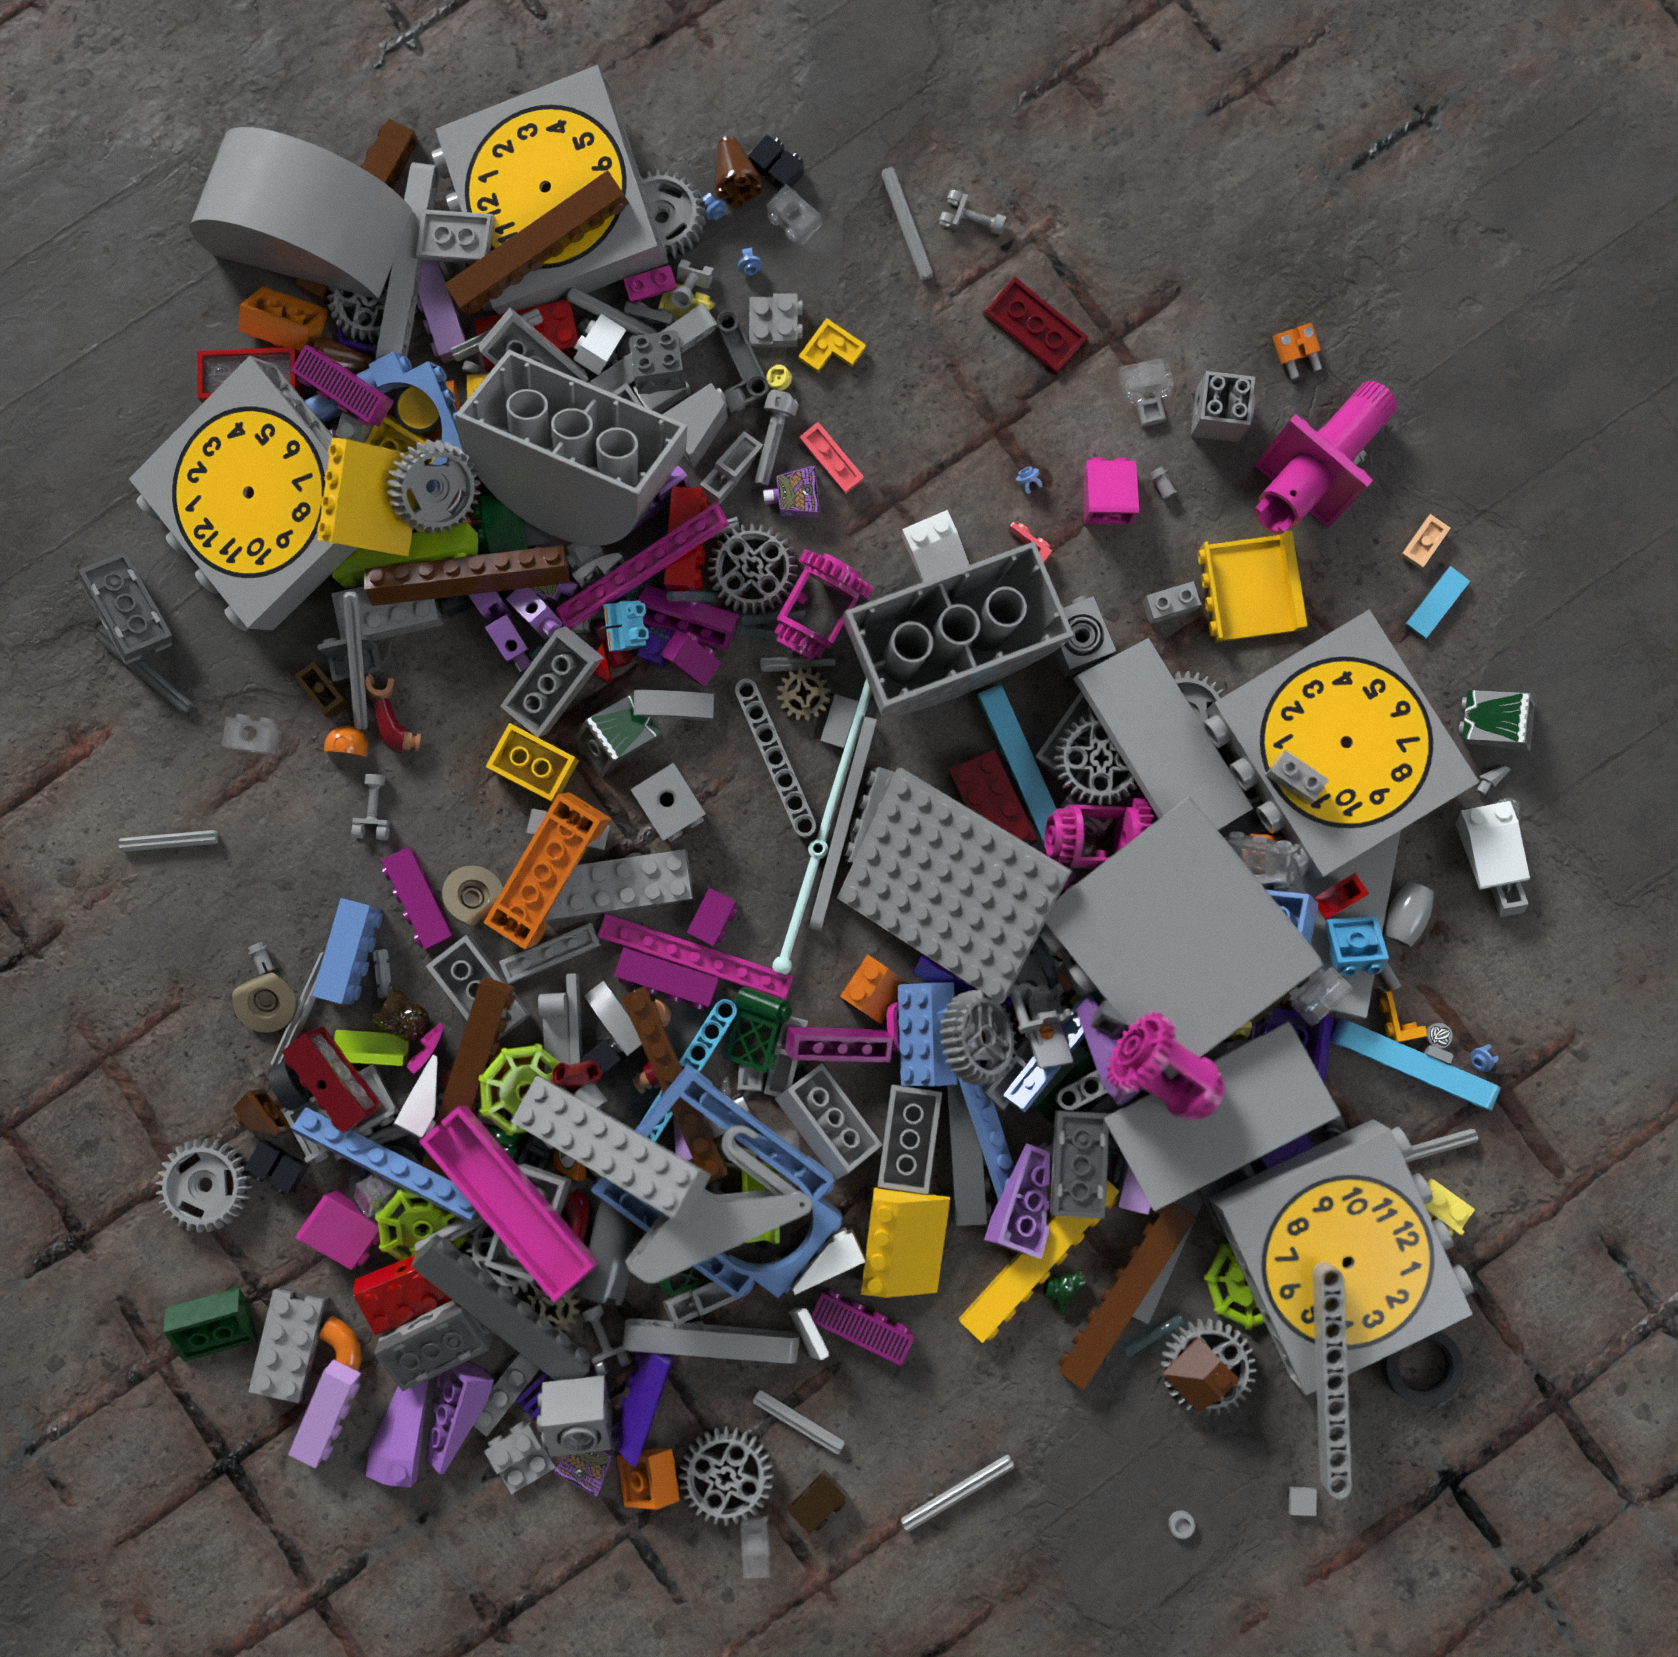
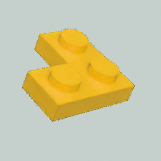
M826 318L798 357L800 361L819 373L832 354L853 367L866 349V345Z

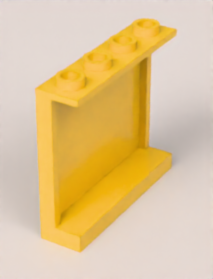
M332 438L328 451L329 462L325 473L326 483L324 496L321 500L322 511L317 528V541L409 557L413 528L407 526L406 523L399 519V515L394 513L393 509L395 506L389 503L393 496L389 495L386 491L393 489V486L387 483V480H394V476L389 471H396L398 468L393 461L401 463L403 459L400 453L407 456L410 453L349 439ZM408 489L406 490L407 500L414 512L416 500L411 490Z
M1292 530L1285 531L1283 534L1216 544H1208L1207 541L1202 544L1200 550H1198V562L1200 565L1203 564L1204 574L1201 575L1203 588L1207 589L1208 598H1205L1206 611L1211 614L1212 622H1209L1210 636H1214L1215 643L1299 632L1307 627Z

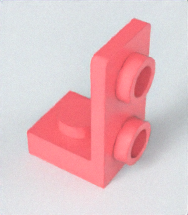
M1012 522L1008 531L1025 544L1035 541L1045 564L1052 553V550L1049 549L1050 545L1041 538L1036 539L1030 534L1031 531L1021 523L1017 525Z

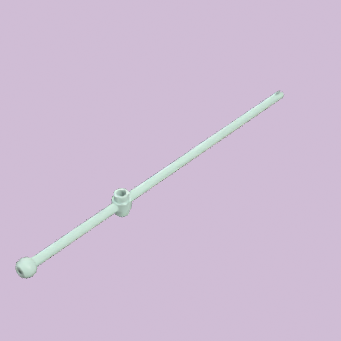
M867 679L864 683L817 838L808 847L811 858L780 957L774 959L772 964L773 971L787 975L792 969V963L789 959L820 859L826 857L828 853L827 836L872 694ZM821 846L823 850L820 853H816L814 848Z

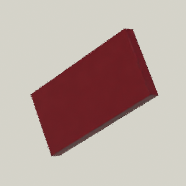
M1015 276L983 311V315L1056 375L1089 337Z

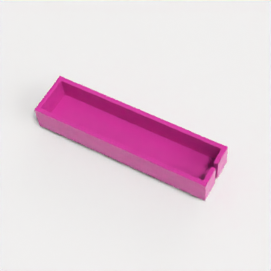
M467 1106L457 1107L441 1122L442 1125L436 1126L419 1142L552 1301L555 1302L561 1299L600 1263Z

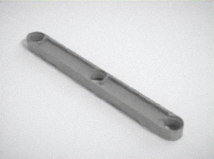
M865 716L809 925V929L820 932L822 930L877 719Z

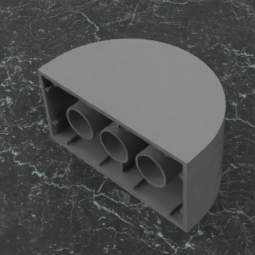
M237 127L228 130L224 135L189 229L193 237L213 256L379 299L413 209L380 179L328 150L275 131L253 127Z
M511 350L505 353L455 414L462 450L464 454L469 456L468 462L475 464L472 469L478 471L479 474L477 476L491 493L512 512L536 528L560 539L583 545H606L624 538L632 530L679 465L687 444V425Z
M1035 541L845 611L842 618L882 716H897L911 713L982 688L1039 661L1059 649L1074 636Z

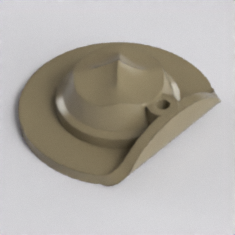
M464 866L453 871L445 880L442 888V901L446 910L453 918L469 926H474L487 917L503 890V886L491 871L479 866Z
M268 973L238 986L232 993L233 1008L238 1019L248 1028L258 1032L267 1033L282 1029L290 1022L295 1013L296 999L291 987L274 973Z

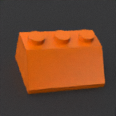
M262 286L240 304L238 331L246 333L252 338L266 340L275 346L295 347L301 353L305 344L314 348L315 339L320 338L329 315V309Z

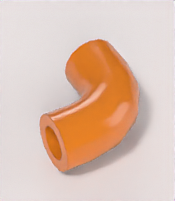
M332 1315L323 1326L319 1338L334 1348L336 1361L358 1371L362 1360L361 1343L353 1329Z

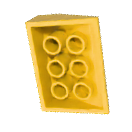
M874 1188L861 1295L888 1298L937 1293L950 1197Z

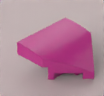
M441 1022L429 1033L422 1036L420 1042L425 1047L409 1060L407 1067L413 1074L423 1066L438 1044L444 1028Z

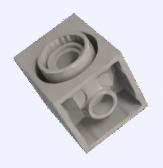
M1206 371L1195 392L1191 437L1239 442L1250 427L1254 414L1255 377Z
M1086 596L1076 598L1072 601V605L1065 608L1061 605L1074 634L1067 643L1054 651L1064 678L1092 668L1113 657L1116 649L1094 596L1088 599ZM1075 637H1081L1085 643L1078 642Z
M674 763L631 789L663 841L668 838L671 842L683 834L681 829L689 825L692 829L704 821L702 816L706 814ZM664 792H669L674 796L675 800L671 806H664L660 802V796Z
M604 1375L543 1383L542 1394H538V1406L541 1410V1415L537 1416L538 1432H542V1445L547 1447L550 1457L612 1450V1403Z

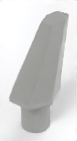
M1501 765L1481 775L1479 778L1482 782L1477 788V792L1486 795L1491 786L1496 787L1511 769Z

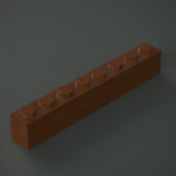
M388 118L385 125L380 127L378 138L374 145L368 148L366 159L362 166L359 167L393 189L419 142L415 132ZM297 278L296 285L302 293L328 305L329 300L327 296L332 295L328 288L329 286Z
M607 170L446 282L445 286L463 312L467 315L476 313L483 307V304L501 296L506 288L520 283L523 277L531 271L540 269L545 261L560 255L565 247L580 241L584 234L591 229L599 228L607 218L622 212L625 206L629 204V201Z
M564 545L364 569V590L372 606L570 583L569 561Z
M488 977L479 982L434 1128L442 1125L441 1122L459 1106H467L478 1118L479 1112L476 1111L478 1103L481 1104V1087L478 1078L479 1075H483L488 1069L492 1057H496L501 1046V1043L498 1042L499 1035L505 1032L508 1024V1019H505L507 1010L512 1009L516 996L512 995L514 986ZM426 1151L422 1167L449 1178L428 1151Z
M644 986L622 996L621 999L662 1091L665 1093L682 1072L683 1067L647 987ZM679 1097L670 1109L695 1165L711 1174L707 1182L708 1184L727 1175L728 1168L704 1115L683 1098Z
M1174 1202L1156 1211L1155 1214L1159 1218L1154 1225L1149 1223L1141 1234L1145 1239L1140 1246L1135 1244L1127 1257L1131 1261L1126 1268L1122 1265L1113 1277L1117 1280L1116 1284L1112 1289L1107 1286L1100 1297V1300L1103 1302L1099 1310L1092 1309L1085 1320L1089 1323L1086 1330L1083 1332L1079 1329L1072 1340L1075 1346L1071 1353L1065 1351L1057 1363L1061 1366L1058 1372L1083 1390L1087 1387L1196 1219L1194 1215Z

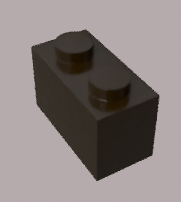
M313 661L294 676L321 712L330 719H333L351 705L337 685L332 682V679L323 667Z
M824 1470L789 1505L788 1513L809 1535L814 1530L818 1532L828 1522L827 1516L832 1511L837 1513L846 1504L844 1500L846 1498V1491Z

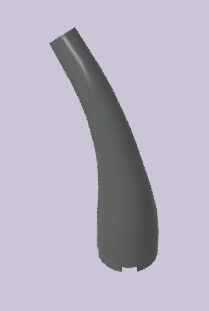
M604 1107L600 1109L601 1111L607 1114ZM602 1198L587 1244V1249L600 1264L575 1285L574 1292L582 1290L581 1296L605 1304L606 1300L610 1298L615 1299V1305H622L630 1278V1271L625 1261L633 1251L634 1222Z

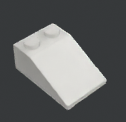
M948 510L902 529L903 541L922 583L970 565Z
M1507 801L1461 810L1456 822V828L1479 889L1529 880L1530 876L1519 823L1511 802Z
M434 1055L430 1057L393 1123L394 1126L419 1139L432 1131L436 1123L432 1120L435 1115L437 1057Z
M843 1227L835 1234H832V1238L826 1242L822 1251L815 1256L808 1268L794 1283V1294L800 1293L865 1262V1255L852 1228L847 1230L846 1227Z

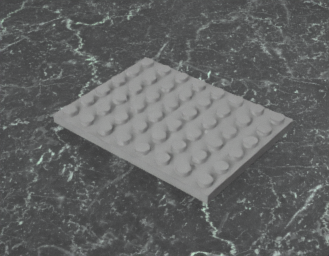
M898 768L837 899L1001 1004L1005 1002L1071 870L905 769Z

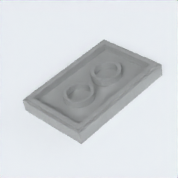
M422 209L415 257L418 260L474 264L491 251L495 216L485 213Z

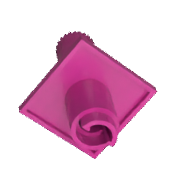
M1376 381L1364 382L1318 432L1310 427L1307 421L1301 419L1296 414L1290 419L1254 465L1272 480L1271 484L1260 495L1259 504L1254 509L1255 517L1263 528L1274 534H1283L1288 528L1296 527L1310 513L1329 529L1368 487L1373 479L1353 462L1397 411L1398 403L1388 388L1379 382L1376 383Z

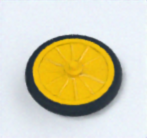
M403 387L398 392L394 402V413L402 427L412 433L424 434L435 430L441 424V417L436 405L424 391L417 387Z

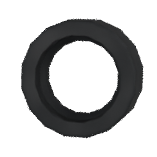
M285 1061L268 1070L267 1075L271 1088L280 1103L287 1110L292 1111L309 1102L308 1089L301 1084L299 1075Z

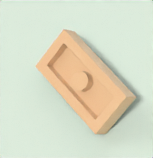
M1430 514L1400 556L1419 569H1422L1446 536L1450 527Z

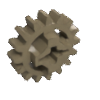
M798 668L797 675L790 671L789 680L786 678L781 679L785 686L778 687V691L783 693V695L777 697L778 701L784 702L780 706L781 710L788 709L787 717L790 718L795 714L796 721L798 722L801 717H805L806 722H809L811 715L818 719V711H826L823 703H830V699L825 697V695L830 694V689L824 688L827 680L820 681L821 674L819 672L813 676L811 668L807 670V673H803L802 669ZM806 680L814 682L818 688L811 687L806 683ZM797 681L798 685L795 689L788 692L790 686ZM801 685L804 686L806 693L810 694L807 695L806 705H804L801 696H798L801 695ZM820 698L817 705L814 708L810 709L811 703L814 700ZM790 702L797 703L801 706L802 711L792 707Z
M537 1285L533 1288L536 1294L530 1293L527 1296L532 1301L528 1303L531 1309L537 1313L536 1306L539 1300L538 1303L541 1305V1310L538 1315L545 1317L548 1321H554L555 1324L551 1325L558 1331L563 1332V1328L569 1331L572 1328L569 1322L576 1323L578 1318L574 1314H578L581 1311V1308L575 1307L580 1298L572 1297L574 1289H571L566 1294V1299H559L553 1302L549 1296L545 1295L546 1292ZM567 1302L569 1305L568 1316H566L567 1313L564 1311L565 1304ZM557 1305L558 1308L552 1312L548 1310L549 1306Z

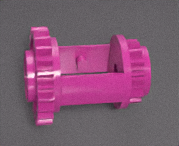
M805 549L799 559L805 568L776 619L779 621V624L774 633L778 635L777 642L813 661L815 656L821 658L825 649L830 650L844 626L842 618L845 611L854 608L859 597L869 600L874 588L859 578L861 573L846 563L826 553L821 556ZM809 576L849 598L827 639L787 617L795 601L804 604L807 600L808 595L801 592Z
M1130 798V800H1126V804L1123 807L1068 805L1065 809L1057 808L1054 814L1048 816L1045 825L1044 842L1047 856L1052 857L1057 863H1063L1067 868L1096 869L1109 858L1105 856L1104 850L1095 851V857H1081L1084 842L1083 817L1116 819L1114 830V853H1116L1153 824V815H1150L1151 807H1149V802L1142 798Z
M1152 1011L1150 1015L1145 1013L1143 1019L1138 1017L1136 1024L1131 1023L1130 1030L1128 1032L1123 1031L1124 1037L1116 1041L1118 1046L1112 1049L1114 1055L1108 1059L1111 1064L1106 1068L1109 1071L1107 1077L1110 1078L1109 1082L1122 1092L1126 1091L1127 1093H1130L1131 1090L1136 1092L1138 1088L1142 1087L1167 1105L1168 1111L1177 1118H1187L1192 1121L1193 1118L1199 1120L1211 1115L1221 1103L1225 1092L1224 1079L1221 1078L1222 1074L1218 1072L1216 1064L1208 1058H1199L1175 1041L1176 1034L1174 1030L1176 1027L1172 1025L1173 1022L1160 1012L1155 1013ZM1166 1065L1179 1072L1174 1080L1162 1073Z

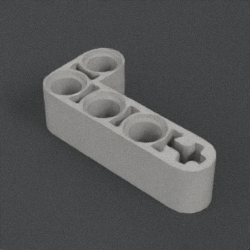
M567 993L539 994L538 1008L540 1017H543L544 1050L560 1063L563 1062L570 1065ZM545 1064V1074H546V1073H548L549 1071H551L552 1069Z

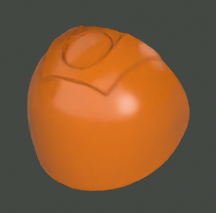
M341 725L327 735L324 743V753L332 751L367 757L368 740L361 729L358 730L352 725Z

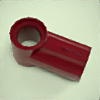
M605 621L595 624L598 638L601 644L604 645L612 669L621 668L631 663L632 659L629 651L609 652L606 629L622 626L606 627Z
M593 1060L572 1065L561 1062L555 1066L551 1079L554 1084L577 1092L581 1087L594 1084L597 1080H600L602 1070L599 1068L598 1062Z

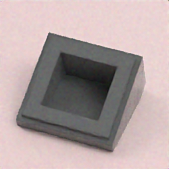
M1104 1000L1094 1012L1091 1027L1115 1037L1126 1025L1127 1021L1107 1000Z

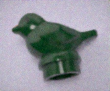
M491 1125L486 1128L511 1159L520 1157L521 1146L519 1142L530 1132L516 1133L513 1136H508L498 1126Z
M1080 1270L1074 1274H1063L1060 1278L1057 1276L1048 1277L1044 1283V1297L1050 1298V1300L1056 1299L1059 1304L1060 1314L1064 1315L1066 1304L1078 1290L1084 1287L1086 1283L1085 1277Z

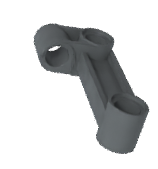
M726 310L718 315L717 324L719 333L742 380L740 384L724 392L732 416H735L764 403L770 390L768 381L744 333L738 316L734 312ZM730 321L734 323V326L730 329L722 327L725 322ZM758 385L765 388L761 393H754L752 391Z

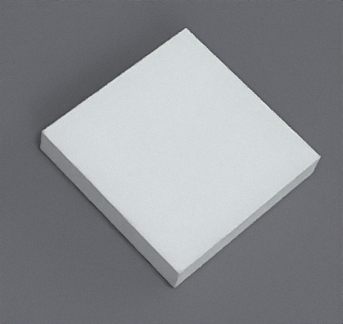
M794 1308L788 1311L810 1357L818 1360L828 1357V1350L808 1310Z

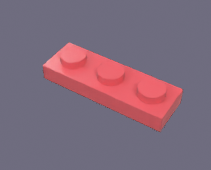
M819 422L799 437L800 441L845 495L864 480V476Z

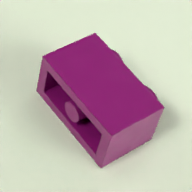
M676 631L660 653V656L692 681L706 686L721 664L714 657L716 652L706 645L700 646L698 644L699 639L692 633L687 631L686 634Z
M709 888L687 933L714 947L717 943L722 944L728 932L724 928L728 920L733 922L739 908L735 907L737 902Z

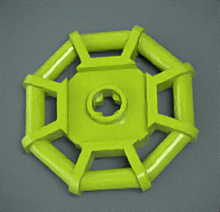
M535 1043L534 1046L512 1049L503 1048L483 1075H479L478 1080L480 1081L482 1103L480 1113L503 1129L508 1136L528 1132L511 1122L526 1095L522 1094L519 1096L520 1086L529 1084L527 1088L529 1090L536 1075L550 1081L555 1066L560 1063L546 1052L541 1044ZM531 1056L528 1064L520 1063L515 1065L513 1061L514 1058ZM539 1059L552 1070L546 1074L537 1067ZM507 1062L509 1069L500 1080L493 1079ZM491 1085L498 1086L497 1094L499 1100L493 1104ZM504 1107L512 1113L510 1121L499 1114L497 1110Z
M399 1188L388 1204L376 1213L375 1220L378 1221L380 1236L379 1248L382 1252H387L398 1261L416 1255L415 1244L449 1226V1219L456 1217L457 1222L462 1218L448 1211L445 1212L442 1208L430 1202L412 1204L409 1199L420 1197L403 1188ZM402 1203L405 1208L398 1217L391 1216ZM419 1224L429 1226L424 1233L420 1229H416ZM389 1225L396 1226L397 1237L393 1239L390 1238ZM466 1233L451 1242L453 1247L458 1250L465 1240L470 1238V1234ZM397 1246H407L409 1251L412 1252L411 1255H408Z
M1221 1243L1218 1246L1219 1250L1208 1273L1204 1274V1280L1207 1281L1215 1306L1214 1311L1217 1315L1221 1314L1244 1326L1246 1330H1251L1252 1327L1264 1324L1265 1322L1261 1314L1252 1316L1253 1308L1258 1306L1249 1286L1245 1285L1246 1280L1236 1258L1232 1255L1233 1251L1230 1244ZM1226 1258L1231 1261L1228 1271L1224 1275H1218ZM1217 1282H1224L1228 1296L1224 1300ZM1233 1301L1245 1307V1315L1228 1306Z

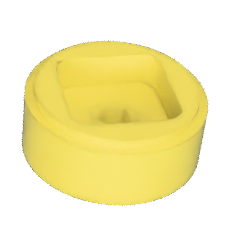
M775 365L768 371L766 379L771 388L782 391L790 385L792 375L783 365Z

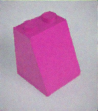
M1094 457L1087 460L1084 466V524L1133 525L1139 514L1136 461H1130L1129 458L1124 457L1116 458L1115 461H1105L1103 457Z
M339 1190L323 1196L295 1236L299 1241L350 1270L358 1267V1265L362 1267L371 1255L368 1253L369 1249L373 1244L377 1246L380 1242L378 1221L365 1216L356 1207L353 1200Z

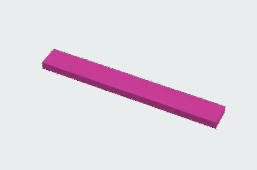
M715 502L555 608L563 626L571 630L603 609L604 604H611L728 527L729 523L720 505Z
M606 913L597 936L784 1000L787 999L794 978L792 975L777 973L771 968Z

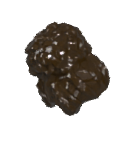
M399 990L388 991L387 993L390 995L384 1002L380 1013L373 1014L372 1016L373 1021L376 1022L377 1030L399 1036L404 1041H413L418 1037H422L425 1029L429 1026V1013H427V1010L419 1004H411L403 992Z

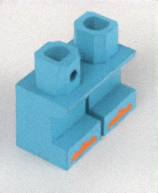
M619 601V603L603 605L606 627L622 626L606 629L609 652L630 651L646 645L645 640L649 638V633L643 624V616L646 613L644 603H641V601Z

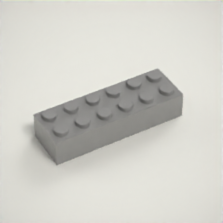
M684 849L577 865L545 921L551 922L694 901L688 852Z

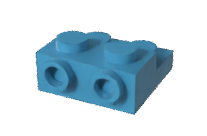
M1377 916L1327 919L1325 927L1331 946L1329 955L1334 973H1342L1343 976L1350 977L1358 971H1367L1368 974L1375 975L1385 969L1389 957Z

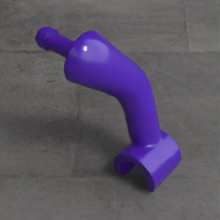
M342 328L337 329L339 338L337 342L357 351L372 353L376 359L378 343L371 345L355 340H344Z

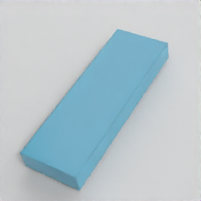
M1450 566L1412 614L1405 626L1425 640L1470 580Z

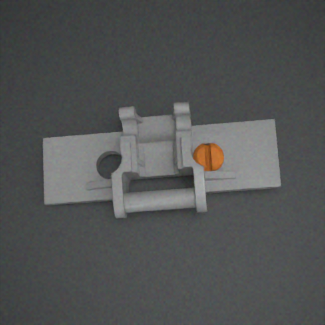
M1030 954L1027 956L1008 994V997L1012 999L1020 1024L1018 1026L1019 1032L1025 1033L1026 1037L1029 1038L1039 1069L1072 1064L1073 1059L1061 1025L1066 1024L1072 1018L1070 1008L1065 1009L1063 1012L1059 1002V997L1064 991L1062 984H1056L1053 989L1049 990L1037 954ZM1023 1000L1027 1002L1033 1021H1029Z

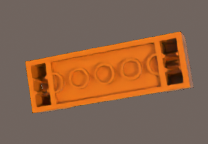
M570 792L558 794L483 923L523 949L538 945L549 926V923L545 921L547 915L590 842L600 839L611 818Z

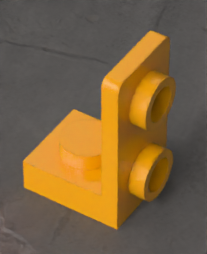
M1392 992L1380 993L1379 1007L1386 1016L1387 1023L1384 1024V1028L1388 1038L1400 1042L1428 1036L1426 1026H1417L1416 1022L1402 1024V1029H1400Z

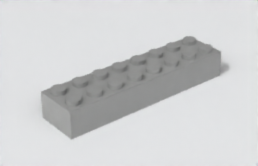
M537 1075L511 1122L671 1218L683 1222L687 1221L711 1174L567 1090Z

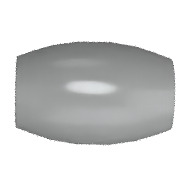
M1407 882L1397 892L1390 904L1384 922L1383 937L1396 945L1410 948L1427 926L1433 908L1434 892L1418 883Z

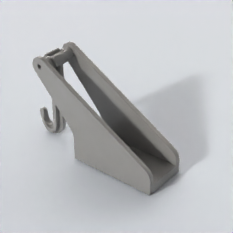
M737 1125L725 1132L722 1138L723 1152L731 1161L766 1186L768 1190L715 1195L704 1188L686 1222L671 1218L662 1212L625 1262L629 1271L647 1283H655L807 1214L812 1208V1201L801 1189L789 1185L735 1143L734 1137L738 1133H743L753 1139L757 1137V1134L752 1129Z

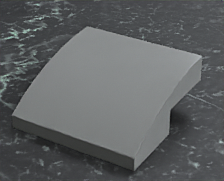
M620 553L605 555L582 566L572 576L579 587L584 590L625 563Z

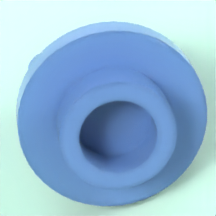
M710 193L703 197L704 205L707 208L705 211L706 218L708 220L721 218L725 213V201L722 199L716 201Z
M752 248L742 249L744 258L738 262L739 271L745 275L756 274L762 268L761 259L753 256Z
M1032 467L1024 468L1016 478L1017 483L1022 484V489L1027 494L1031 493L1029 484L1033 481L1036 487H1042L1041 480L1037 478L1040 474L1038 469H1033Z
M1490 1044L1476 1048L1470 1053V1060L1473 1066L1483 1072L1490 1071L1494 1067V1063L1499 1059L1498 1056L1492 1057L1488 1052L1491 1048Z

